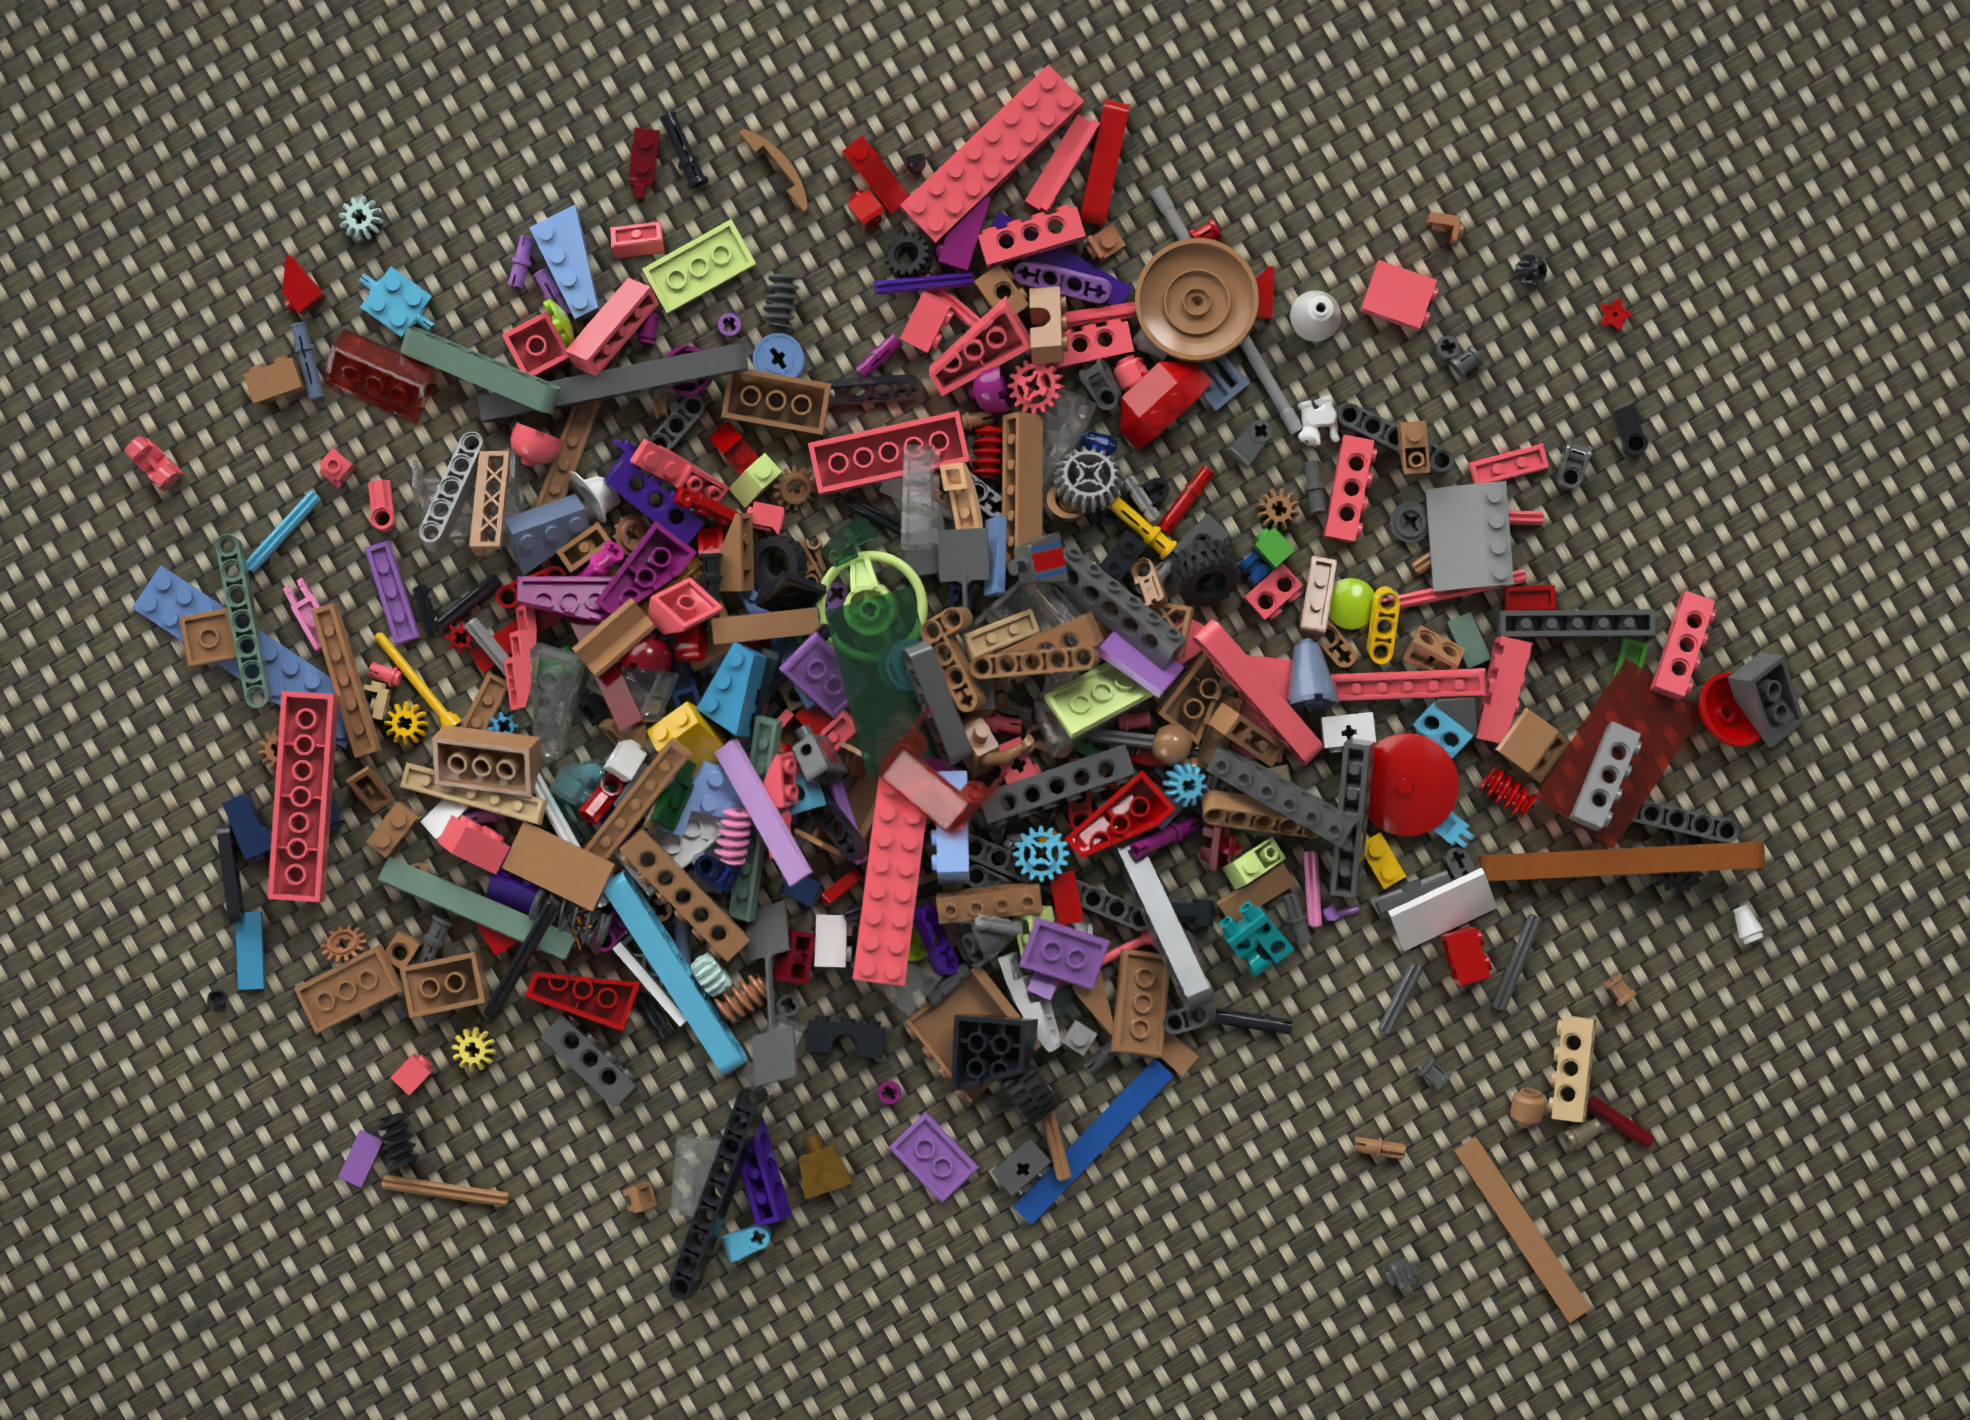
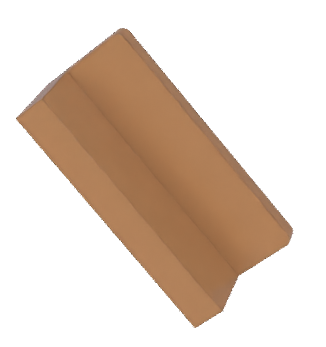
M630 598L575 645L572 650L592 673L599 677L653 631L656 626L633 599Z

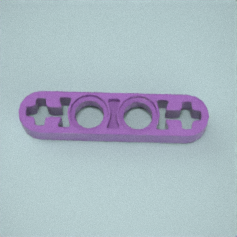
M1030 259L1020 261L1014 269L1015 279L1023 285L1035 288L1060 286L1061 294L1094 303L1105 302L1112 293L1111 283L1104 278ZM1027 266L1029 267L1028 271L1036 274L1038 269H1041V272L1038 276V281H1036L1037 275L1030 274L1025 278L1023 277L1024 273L1020 270ZM1046 272L1055 273L1057 276L1056 284L1050 285L1046 283L1044 274ZM1069 279H1079L1082 283V288L1078 291L1072 290L1068 285ZM1087 281L1091 282L1089 285L1091 288H1097L1098 285H1102V290L1106 291V293L1098 296L1097 291L1089 289L1087 294L1084 293L1087 288Z

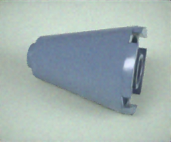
M1311 638L1299 640V644L1295 645L1293 650L1287 703L1294 711H1303V707L1311 708L1312 711L1334 707L1336 702H1339L1338 695L1320 644L1314 642V639Z

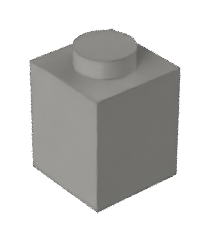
M1075 1019L1061 1041L1084 1056L1097 1033Z

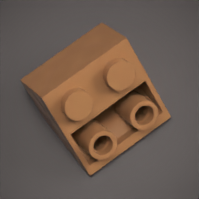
M1525 708L1521 715L1517 717L1506 736L1502 738L1496 750L1519 771L1541 783L1570 741L1556 728L1528 708Z

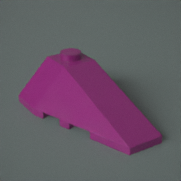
M655 521L594 603L610 615L630 598L637 604L681 574L697 552Z

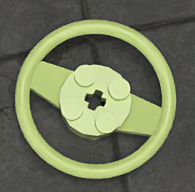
M862 551L848 555L835 563L821 581V584L826 585L828 593L834 579L850 566L851 592L847 595L843 604V616L849 627L862 634L870 653L860 652L848 647L834 633L827 641L842 655L863 663H877L880 651L887 643L891 642L889 625L894 621L896 614L894 597L885 585L879 584L871 561L883 562L898 569L910 581L915 591L918 607L917 617L911 632L905 639L918 640L921 635V627L926 622L928 613L926 592L916 572L903 560L881 551ZM827 593L815 604L820 611L819 626L822 623L829 625L825 606ZM867 602H871L876 607L873 615H869L868 612L865 613L863 610L867 606Z

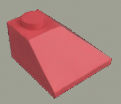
M688 578L651 596L647 617L663 634L685 631L723 612L724 607L693 579Z

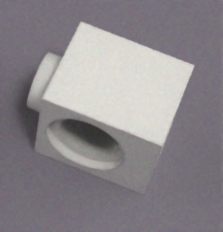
M631 739L620 741L603 768L624 782L632 780L647 753L641 750L642 746Z

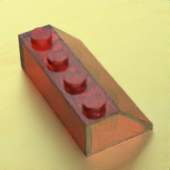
M344 328L331 345L323 383L417 424L432 392L438 369Z

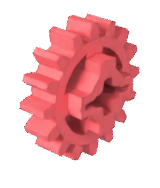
M1024 360V367L1016 365L1015 368L1018 373L1010 374L1014 383L1008 384V387L1013 388L1014 392L1009 397L1017 398L1014 405L1016 407L1023 405V412L1031 410L1032 414H1039L1041 410L1043 413L1049 412L1048 405L1056 407L1057 404L1054 399H1062L1063 397L1058 393L1059 389L1064 388V385L1058 383L1063 376L1055 375L1058 369L1057 366L1049 367V363L1033 364V361L1031 363L1030 360ZM1036 369L1031 376H1025L1029 371ZM1034 382H1037L1036 384L1040 386L1038 391L1033 387ZM1042 396H1046V397H1047L1044 401L1035 404L1036 402L1039 401V398H1040V397H1042Z

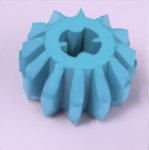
M1184 763L1182 767L1176 764L1174 765V772H1166L1170 780L1162 783L1165 786H1169L1164 794L1171 796V803L1177 804L1179 802L1181 807H1186L1188 803L1194 806L1197 804L1196 797L1199 799L1204 798L1200 791L1208 787L1201 783L1206 776L1205 774H1199V767L1194 766L1191 768L1190 763ZM1184 781H1188L1185 782V784H1188L1187 789H1183L1185 788V786H1182Z

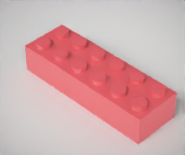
M959 411L808 443L820 496L939 471L940 465L965 462L966 465L970 464Z

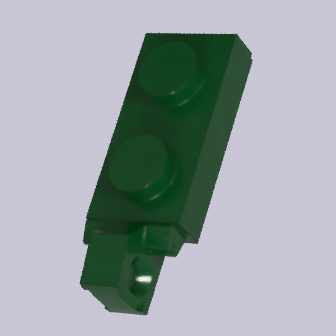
M691 760L686 761L661 793L650 821L667 831H675L695 786L692 784V775L697 764Z

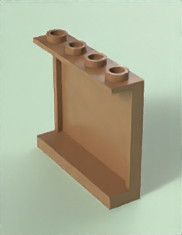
M982 967L970 969L972 975L966 981L963 979L961 981L962 984L948 997L944 996V1000L936 1006L930 1001L906 1020L909 1026L905 1029L914 1040L919 1038L925 1045L921 1049L930 1060L935 1058L940 1064V1067L937 1069L946 1081L951 1078L954 1015L970 1013L1022 1018ZM1037 1038V1046H1036V1048H1035L1034 1051H1036L1039 1047L1042 1046V1044H1041V1042L1038 1040V1038ZM995 1081L955 1092L962 1101L967 1098L969 1102H972L976 1096Z

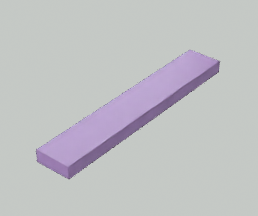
M732 739L717 750L715 754L789 886L796 885L810 875L812 870L738 739Z

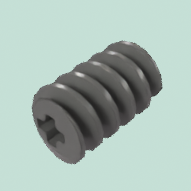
M787 274L769 275L768 280L774 284L768 285L767 290L773 294L765 296V300L771 304L763 307V310L769 314L762 316V321L767 323L768 326L787 330L793 329L786 321L794 320V316L788 314V311L796 310V307L790 304V301L797 300L798 297L792 294L791 291L799 290V286L795 285L793 281L800 280L801 278Z

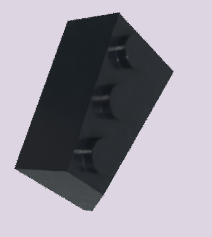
M970 1013L954 1015L951 1092L1025 1073L1037 1046L1038 1019Z

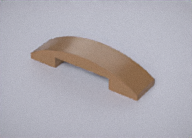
M742 129L739 133L755 155L758 156L765 150L794 185L788 191V194L804 215L809 212L807 197L802 182L792 164L768 140L754 132Z

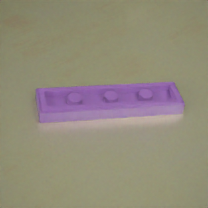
M388 540L364 548L395 645H401L421 638L391 542Z

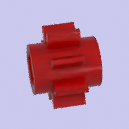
M460 621L457 628L449 625L452 633L451 635H445L446 639L452 640L449 649L454 646L459 647L458 651L460 654L463 647L467 646L472 650L470 640L475 639L463 627V622ZM457 631L459 633L464 631L467 633L465 636L467 641L465 643L462 641L455 642V633Z

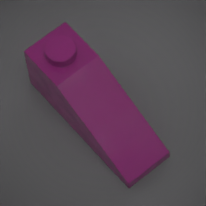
M985 196L946 236L944 243L939 242L935 257L939 258V265L963 273L969 271L978 243V236L981 234L991 203V197Z

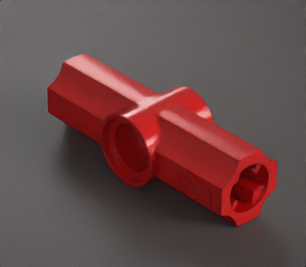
M609 772L608 775L602 778L599 786L578 810V813L589 824L596 825L613 803H615L629 781L624 782ZM605 786H613L616 792L610 793L606 791Z

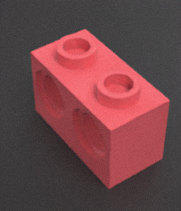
M1282 562L1243 599L1263 621L1266 618L1272 621L1283 611L1280 606L1286 600L1291 604L1302 594L1299 589L1303 584ZM1285 578L1290 581L1291 588L1288 592H1282L1278 589L1277 582L1279 579ZM1266 595L1271 598L1272 606L1269 609H1262L1259 606L1258 599L1260 596Z

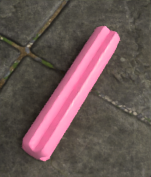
M1306 851L1304 852L1307 923L1310 927H1319L1322 925L1318 852Z

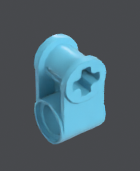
M754 1224L721 1237L720 1240L730 1263L766 1247L772 1237V1231L767 1224L759 1227ZM757 1230L759 1234H765L762 1241L759 1238L754 1239Z

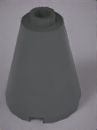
M1013 916L999 917L1009 919L1011 921L1013 920ZM975 920L961 921L954 924V927L958 929V932L954 933L957 948L965 960L970 958L974 962L971 966L975 968L986 965L1017 938V936L1008 935V933L989 932L987 929L986 931L978 930L975 928Z

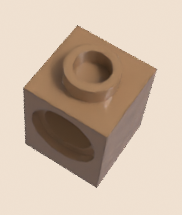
M402 930L396 933L385 951L396 972H399L400 967L411 965L423 946L422 942ZM399 945L407 949V957L404 960L398 959L395 955V950Z

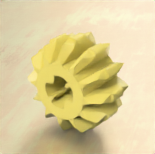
M475 1027L472 1035L469 1029H464L463 1034L465 1038L461 1035L455 1037L461 1045H452L453 1050H459L460 1052L455 1054L453 1059L457 1060L462 1057L463 1060L459 1064L461 1068L469 1062V1071H474L476 1064L482 1070L485 1068L483 1061L489 1064L492 1063V1058L487 1054H495L496 1049L488 1048V1045L495 1043V1040H485L489 1034L488 1031H484L479 1036V1028ZM472 1042L476 1043V1048H480V1052L475 1053V1056L472 1055V1051L468 1050V1046L473 1045Z

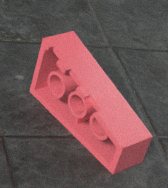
M1504 636L1494 639L1486 675L1487 695L1481 698L1477 716L1478 732L1475 736L1473 735L1474 739L1500 744L1502 738L1511 729L1513 716L1517 715L1520 701H1518V696L1524 686V673L1530 660L1532 643Z

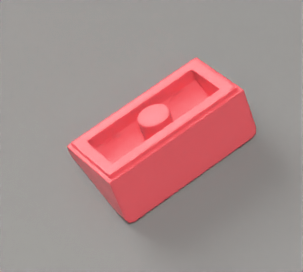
M661 221L610 228L611 246L615 259L659 254L665 251Z

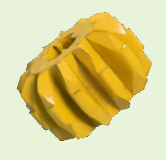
M404 702L403 709L399 704H395L394 708L397 713L387 712V715L393 718L392 721H384V725L393 727L386 732L387 735L390 736L396 733L393 740L395 743H398L402 737L404 745H409L410 737L414 743H418L419 738L416 734L418 733L422 736L427 734L424 730L420 729L421 726H429V722L421 721L427 713L423 711L417 714L420 708L418 704H415L412 709L410 702ZM404 717L412 720V724H409L411 726L410 729L402 728L401 723H404L402 721Z

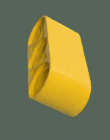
M1387 586L1380 587L1374 594L1367 639V652L1377 664H1385L1393 656L1400 609L1398 595L1391 587ZM1384 596H1393V600L1389 605H1381V600ZM1380 621H1389L1387 629H1377ZM1377 646H1386L1383 654H1374V649Z

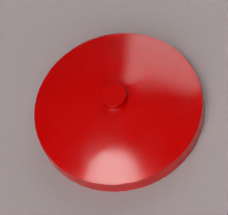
M1399 733L1380 740L1375 744L1368 819L1380 829L1399 836L1421 835L1438 827L1452 812L1459 794V775L1452 757L1438 742L1420 734Z

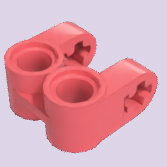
M139 436L124 450L132 461L163 492H166L183 475L181 470L149 438Z

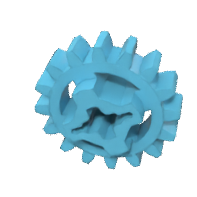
M1039 826L1038 832H1034L1032 828H1029L1030 835L1027 837L1022 833L1020 836L1023 842L1015 843V846L1020 849L1013 853L1014 857L1020 858L1015 865L1016 867L1023 866L1022 875L1030 873V881H1033L1036 876L1039 877L1040 883L1044 882V877L1046 876L1053 881V873L1056 872L1061 875L1060 866L1067 867L1068 865L1063 860V857L1070 856L1068 851H1063V848L1068 844L1067 842L1060 843L1059 840L1062 834L1059 833L1054 836L1053 828L1051 827L1047 832H1044L1042 826ZM1047 838L1049 840L1045 843H1037L1033 839ZM1056 846L1059 850L1057 862L1052 858V851ZM1026 847L1031 851V857L1027 862L1024 859ZM1035 848L1040 851L1046 849L1048 861L1043 858L1037 860ZM1037 866H1046L1049 870L1036 871L1034 869Z

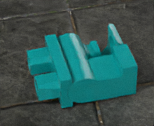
M1246 901L1239 908V911L1244 916L1242 919L1235 922L1231 916H1227L1219 924L1228 944L1241 960L1243 958L1247 959L1249 962L1248 969L1252 976L1256 978L1273 965L1266 954L1260 956L1255 950L1258 944L1264 947L1276 964L1295 949L1260 906L1256 907L1250 901ZM1282 947H1284L1281 952L1276 953L1278 950H1280Z

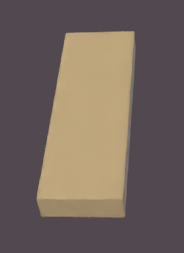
M1029 608L961 636L971 660L977 656L985 655L1040 633V629L1032 608Z

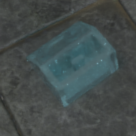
M596 758L562 767L551 784L549 791L575 806H581L594 792L591 789L594 782H600L607 770L603 768L606 761Z

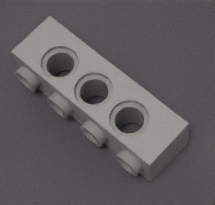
M1613 721L1607 726L1570 815V820L1596 831L1602 829L1603 826L1607 827L1613 815L1610 812V808L1613 802H1618L1623 790L1619 788L1622 779L1627 780L1632 766L1629 765L1632 755L1636 757L1642 744V742L1638 741L1640 733ZM1612 748H1617L1622 752V760L1613 758L1611 754ZM1607 771L1612 774L1613 782L1611 784L1603 781L1602 772ZM1593 795L1602 797L1604 802L1602 807H1597L1593 804Z

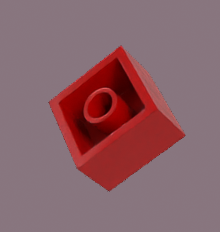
M1466 926L1440 934L1454 984L1462 986L1491 977L1489 971L1493 970L1489 956H1485L1481 947L1485 945L1481 930L1478 931L1473 926Z

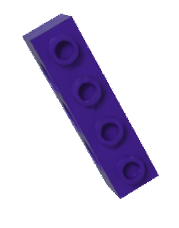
M622 457L603 481L652 521L658 522L688 545L705 524L700 519L701 515L695 513V508L691 506L687 509L676 504L673 501L676 494L673 490L670 489L667 493L660 487L663 482L652 473L646 476L640 471L641 467L635 465L630 459L627 460ZM634 477H640L642 480L641 488L635 491L631 490L629 487L630 480ZM660 493L662 496L661 503L655 507L651 506L649 503L651 495ZM679 509L682 513L681 519L675 523L671 522L669 519L670 512Z
M762 1116L741 1172L757 1227L792 1216L764 1117ZM747 1121L741 1122L743 1126L747 1127ZM733 1140L734 1149L738 1151V1143Z

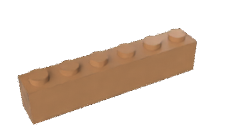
M1024 412L1003 415L1002 516L1007 519L1006 569H1008L1009 561L1015 559V547L1043 534V415Z

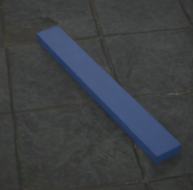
M1154 1058L1065 1151L1071 1178L1065 1181H1058L1054 1165H1052L1020 1198L1013 1208L1032 1225L1169 1082L1173 1075Z

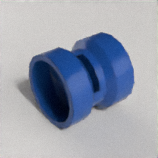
M1256 551L1238 565L1241 573L1248 574V581L1253 586L1272 570L1268 564L1261 563L1260 556Z

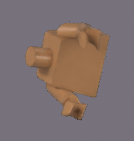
M1005 693L995 696L996 709L1009 706L1008 702L1010 700ZM995 709L972 711L961 720L973 752L972 756L963 760L973 779L996 769L998 765L1008 764L1021 756L1020 753L1023 751L1031 753L1035 747V740L1031 734L1026 736L1020 744L1013 745L1005 751H999V744L991 733L989 726L983 720L993 714Z

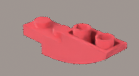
M645 438L630 459L635 465L668 481L676 488L685 487L719 503L729 489L726 484L693 463Z
M794 752L775 755L764 781V787L790 833L791 813L789 806L798 804V788L796 786L797 765ZM769 850V857H770V859H774V857L772 856V854H771V852H770V850Z

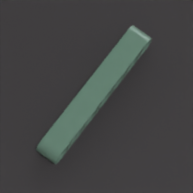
M407 326L400 349L401 353L545 413L554 412L561 389L559 386L426 330Z
M224 534L216 541V552L244 696L250 707L263 710L272 703V691L242 542L237 537L231 534ZM229 540H233L235 543L234 550L230 553H225L224 544ZM234 565H238L240 568L239 575L236 578H230L229 569ZM239 590H243L245 593L244 600L241 603H235L233 599L234 594ZM247 615L250 619L249 626L241 629L238 621L242 616ZM252 640L255 644L254 651L246 654L243 646L247 641ZM257 665L260 670L259 676L255 679H250L248 671L252 666ZM257 691H262L265 695V699L261 704H255L253 701V696Z

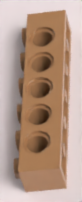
M1091 611L986 655L1046 650L1045 644H1051L1054 649L1090 646L1098 650L1097 645L1104 639ZM1068 634H1072L1077 638V645H1072L1068 641ZM1083 651L1084 655L1089 654V652ZM1058 653L1055 657V662L1060 660L1061 664H1064L1065 656ZM1033 655L1030 666L1036 670L1040 665V660L1037 656ZM1010 657L1007 658L1004 663L1008 665L1009 672H1011L1015 664ZM1030 675L995 678V691L1006 687L1007 681L1015 679L1017 683L1029 678Z
M640 827L619 847L622 852L620 858L630 868L634 865L640 871L638 877L647 886L652 884L658 890L655 894L664 904L670 902L676 908L673 913L683 923L687 920L693 926L691 931L700 941L704 938L711 945L708 949L717 959L723 957L728 962L750 941L744 931L643 827ZM645 853L654 855V861L649 865H644L640 862L641 856ZM670 872L672 879L668 883L658 881L660 873ZM681 890H687L690 893L689 898L684 902L676 899V894ZM703 908L707 910V916L704 919L697 920L693 917L697 909ZM715 927H722L725 929V933L720 938H714L711 936L712 930Z

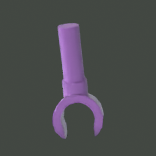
M1334 904L1322 910L1323 916L1327 921H1333L1344 915L1360 912L1359 906L1337 911Z

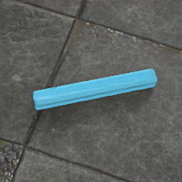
M309 491L246 560L248 570L255 573L319 504L321 498L315 492Z

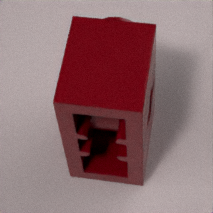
M788 929L790 950L775 955L773 980L808 985L816 934Z

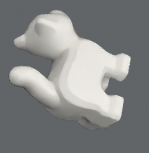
M1331 395L1314 400L1315 404L1319 406L1318 409L1313 408L1311 400L1297 404L1298 409L1302 413L1303 429L1298 434L1300 442L1313 447L1320 445V433L1317 429L1320 427H1329L1330 438L1333 442L1340 440L1337 413L1333 408Z

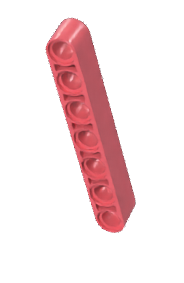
M1211 619L1193 637L1198 647L1298 762L1306 766L1324 748L1316 735L1219 623Z

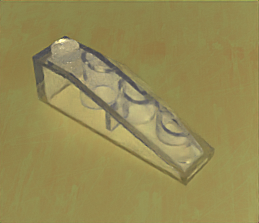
M1065 388L1058 390V393L1063 397L1062 399H1054L1057 404L1056 407L1048 405L1049 412L1043 413L1040 410L1039 414H1037L1043 415L1044 428L1043 493L1054 478L1058 462L1063 461L1065 454L1071 453L1087 429L1097 405L1086 397ZM1046 396L1040 397V398H1039V401L1036 402L1035 404L1044 401L1047 397H1046Z

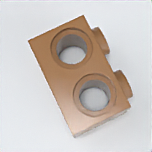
M1420 625L1409 642L1402 659L1423 671L1455 670L1459 666L1465 648Z

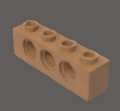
M1040 881L937 892L936 896L939 924L975 920L980 914L991 918V916L1007 917L1042 913Z

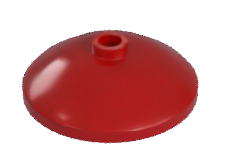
M1733 673L1717 674L1708 679L1700 691L1699 711L1708 731L1720 742L1732 747L1748 746L1757 741L1761 736L1734 699L1728 677Z

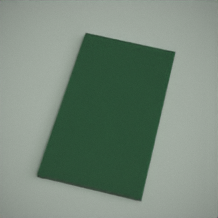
M904 587L900 590L826 610L825 615L867 776H874L940 755L901 656L903 649L923 641L920 633L921 623L912 588Z

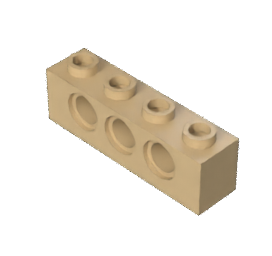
M1564 1015L1563 1020L1558 1021L1557 1035L1561 1036L1560 1046H1556L1554 1051V1061H1558L1557 1072L1553 1071L1551 1086L1555 1087L1554 1097H1550L1548 1112H1552V1119L1586 1122L1597 1019ZM1572 1035L1578 1036L1581 1040V1046L1578 1050H1573L1569 1047L1568 1040ZM1569 1061L1575 1062L1578 1066V1072L1574 1076L1566 1072L1565 1067ZM1565 1087L1574 1089V1100L1567 1101L1564 1099L1563 1090Z

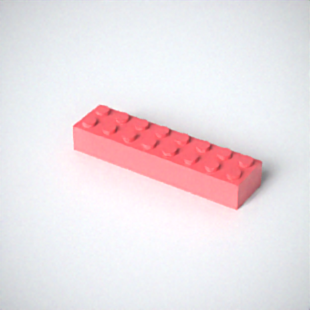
M1048 64L900 205L901 211L937 247L939 242H942L985 196H990L1078 113L1084 106V100Z
M282 691L268 899L310 902L325 901L339 695Z
M879 773L853 980L905 986L931 779Z

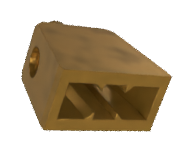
M819 1134L804 1139L809 1153L799 1157L805 1199L853 1183L852 1177L835 1145L823 1148Z

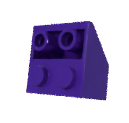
M507 843V845L510 846L511 849L513 844ZM509 849L497 873H492L486 898L530 913L531 906L539 889L545 890V888L502 868L510 851Z

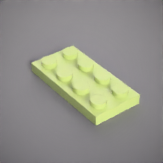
M730 219L642 268L668 315L757 264L733 221Z
M1106 662L1045 694V701L1070 738L1073 739L1154 696V694Z

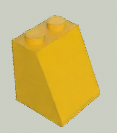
M686 702L648 729L647 733L658 753H660L672 737L693 753L688 760L697 764L692 775L693 778L704 761L721 765L715 752L729 741L720 724L697 710V706Z

